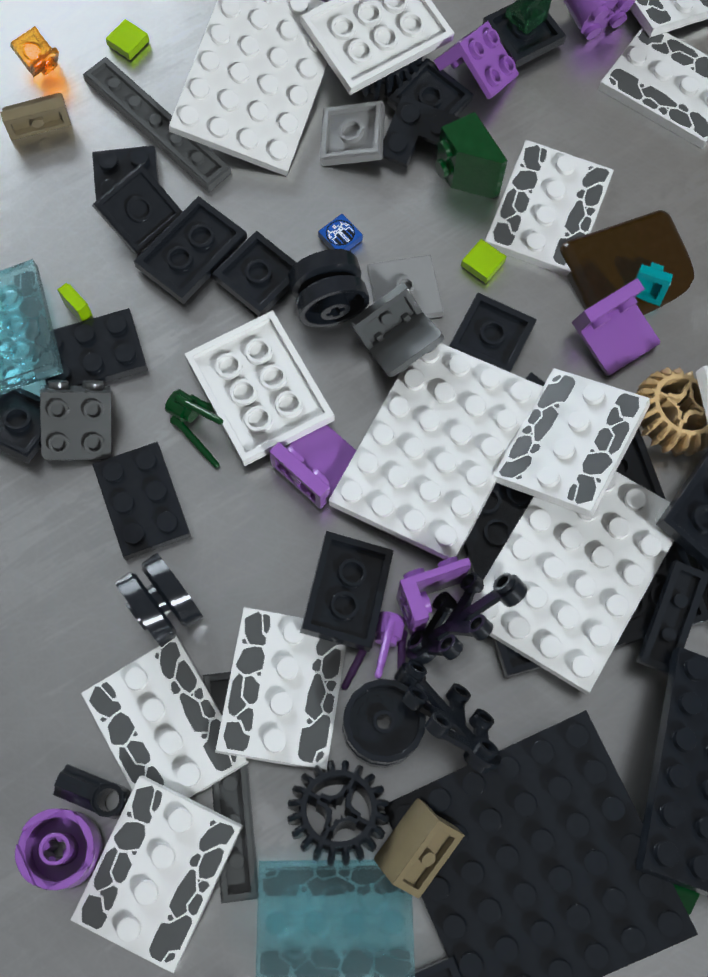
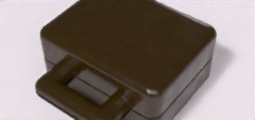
M658 210L566 241L560 249L564 260L571 270L567 278L585 310L635 280L642 264L650 267L651 262L663 265L664 272L673 274L671 284L660 306L635 297L638 301L636 305L643 315L662 307L688 290L694 280L693 266L685 245L671 216L663 210Z

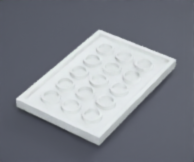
M217 0L170 121L169 132L287 177L328 64L302 26L301 15L326 2L321 0Z
M440 343L433 351L420 357L399 374L329 498V505L444 560L450 557H458L496 484V478L493 477V474L522 423L528 418L543 386Z
M615 472L592 518L533 497L485 576L483 590L480 593H475L471 603L472 605L493 591L495 580L504 573L517 575L527 586V593L518 604L507 607L499 601L481 613L493 624V630L489 636L584 694L590 693L674 541L656 525L671 502L618 472Z

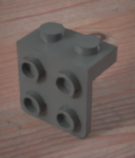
M404 283L398 285L349 321L365 347L389 377L405 371L409 365L426 353L433 351L444 340L441 331L422 312Z
M49 380L48 385H41L42 457L46 460H105L110 458V386H104V382L100 380L83 381V385H69L67 380Z

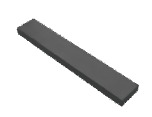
M104 57L83 74L85 82L206 191L210 192L231 174V168L206 145L169 132L172 115L107 57Z
M231 672L203 675V682L223 715ZM248 764L212 785L214 811L243 825L219 877L221 904L260 899Z

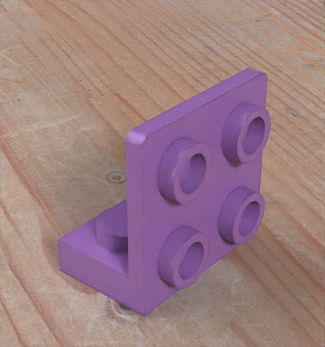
M488 21L433 60L440 71L450 64L455 69L465 62L487 99L494 97L519 75L514 60L507 54L500 42L498 33L491 27Z
M638 278L584 310L571 322L606 376H610L660 344L659 338L636 305L638 301L635 297L645 289Z
M325 425L292 442L286 448L278 442L269 451L271 465L319 509H322L331 497L357 450L332 428Z
M450 557L437 564L438 568L426 572L424 568H418L403 575L404 579L399 582L396 599L401 613L406 619L405 623L410 637L416 632L424 631L429 620L428 613L432 612V606L427 594L460 584L470 569L471 563L469 558L459 560L458 557Z

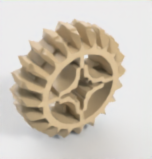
M667 367L660 372L652 373L638 386L636 394L650 398V406L640 426L644 429L641 436L648 435L652 439L651 446L659 444L661 445L662 453L671 450L674 457L682 454L688 457L708 447V424L698 381L694 378L693 371L684 374L680 367L673 371Z

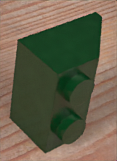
M475 112L442 126L440 139L437 144V160L435 161L438 175L442 179L445 178L453 189L490 199L499 197L508 160Z

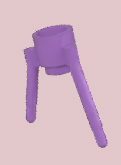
M382 611L379 615L375 633V642L381 645L375 671V678L377 679L382 677L389 647H396L398 642L397 670L406 660V641L408 631L404 630L406 619L396 613ZM359 649L341 685L343 690L348 689L367 651Z

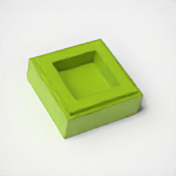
M124 19L106 37V42L109 47L128 60H131L149 42V36L146 32Z
M480 239L464 257L461 267L487 284L505 263L507 256Z
M65 283L57 289L64 305L80 322L93 318L86 301L70 284Z

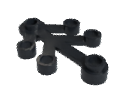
M476 572L468 574L461 581L460 587L465 592L458 603L447 591L440 593L434 599L432 606L436 612L424 631L416 632L409 638L406 649L407 658L422 665L432 661L436 655L444 656L447 660L455 659L463 650V643L455 635L474 637L478 641L487 638L493 630V624L481 613L499 601L507 607L518 604L525 597L527 586L517 575L504 573L495 580L493 591L471 605L475 593H480L484 588L483 579ZM449 613H451L450 616L448 617V619L446 620V622H445L444 624H442V623L444 622L446 616H447Z
M412 659L407 663H402L394 675L396 681L409 687L402 696V701L408 708L430 717L425 724L428 732L436 738L444 739L465 750L463 753L464 760L477 772L486 774L490 769H496L501 759L498 755V748L489 740L488 731L494 724L493 717L482 709H476L469 718V723L473 727V734L466 726L464 707L471 697L469 691L462 685L454 683L446 693V698L449 701L448 706L426 681L425 675L427 670L421 663Z

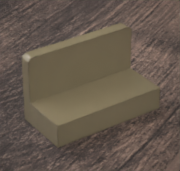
M55 93L5 106L2 108V112H0L11 141L71 126L62 93Z
M417 798L377 852L374 861L392 885L419 899L465 835L456 826L437 816L423 800Z

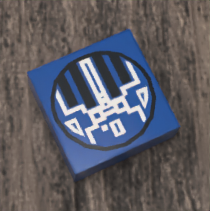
M343 213L318 231V237L329 249L349 251L363 240V234Z

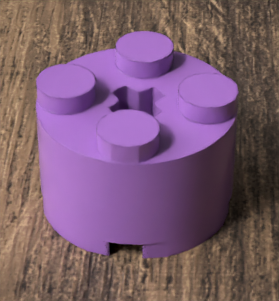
M564 0V4L581 33L587 40H591L598 36L605 27L611 25L612 28H617L622 25L628 18L626 12L636 0Z
M54 808L42 811L29 819L22 829L15 849L17 868L27 882L45 890H62L76 887L89 879L96 868L103 852L101 833L94 821L81 812ZM58 842H65L66 844L63 856L54 855V851L59 847Z

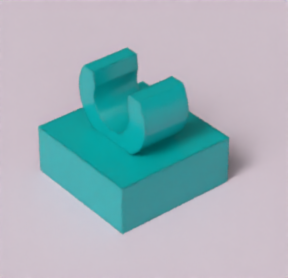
M651 262L650 267L642 264L635 279L638 278L645 289L636 297L660 306L671 284L673 274L664 272V266Z

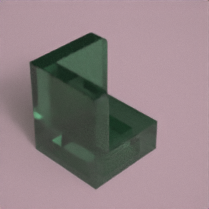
M517 0L506 9L505 17L527 35L547 19L552 0Z

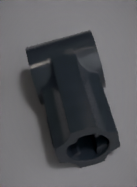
M69 764L59 773L54 784L53 793L56 797L95 812L99 816L111 819H119L131 794L129 789ZM112 791H117L119 803L115 809L108 811L105 807L106 796Z

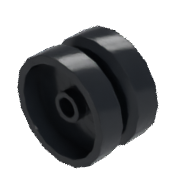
M328 249L313 253L293 265L288 273V281L292 295L296 297V308L300 321L306 326L329 327L353 319L369 305V294L365 282L361 279V269L357 257L351 251Z
M156 553L142 563V571L151 582V585L146 588L138 576L131 572L117 580L115 584L127 600L126 606L144 630L148 629L157 643L163 647L176 637V629L167 618L169 613L172 612L181 625L188 628L200 620L203 615L163 559Z
M378 679L363 684L351 695L344 710L342 733L346 746L356 759L369 766L386 768L403 762L418 747L425 733L426 715L408 708L403 703L402 696L409 688L408 686L396 680ZM386 717L390 721L389 728L382 729L378 726L377 719L381 721Z

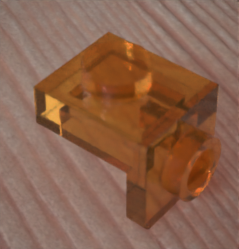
M36 26L10 42V47L33 77L39 73L47 75L57 67L58 64L56 62L58 61L59 51L56 47L51 48Z

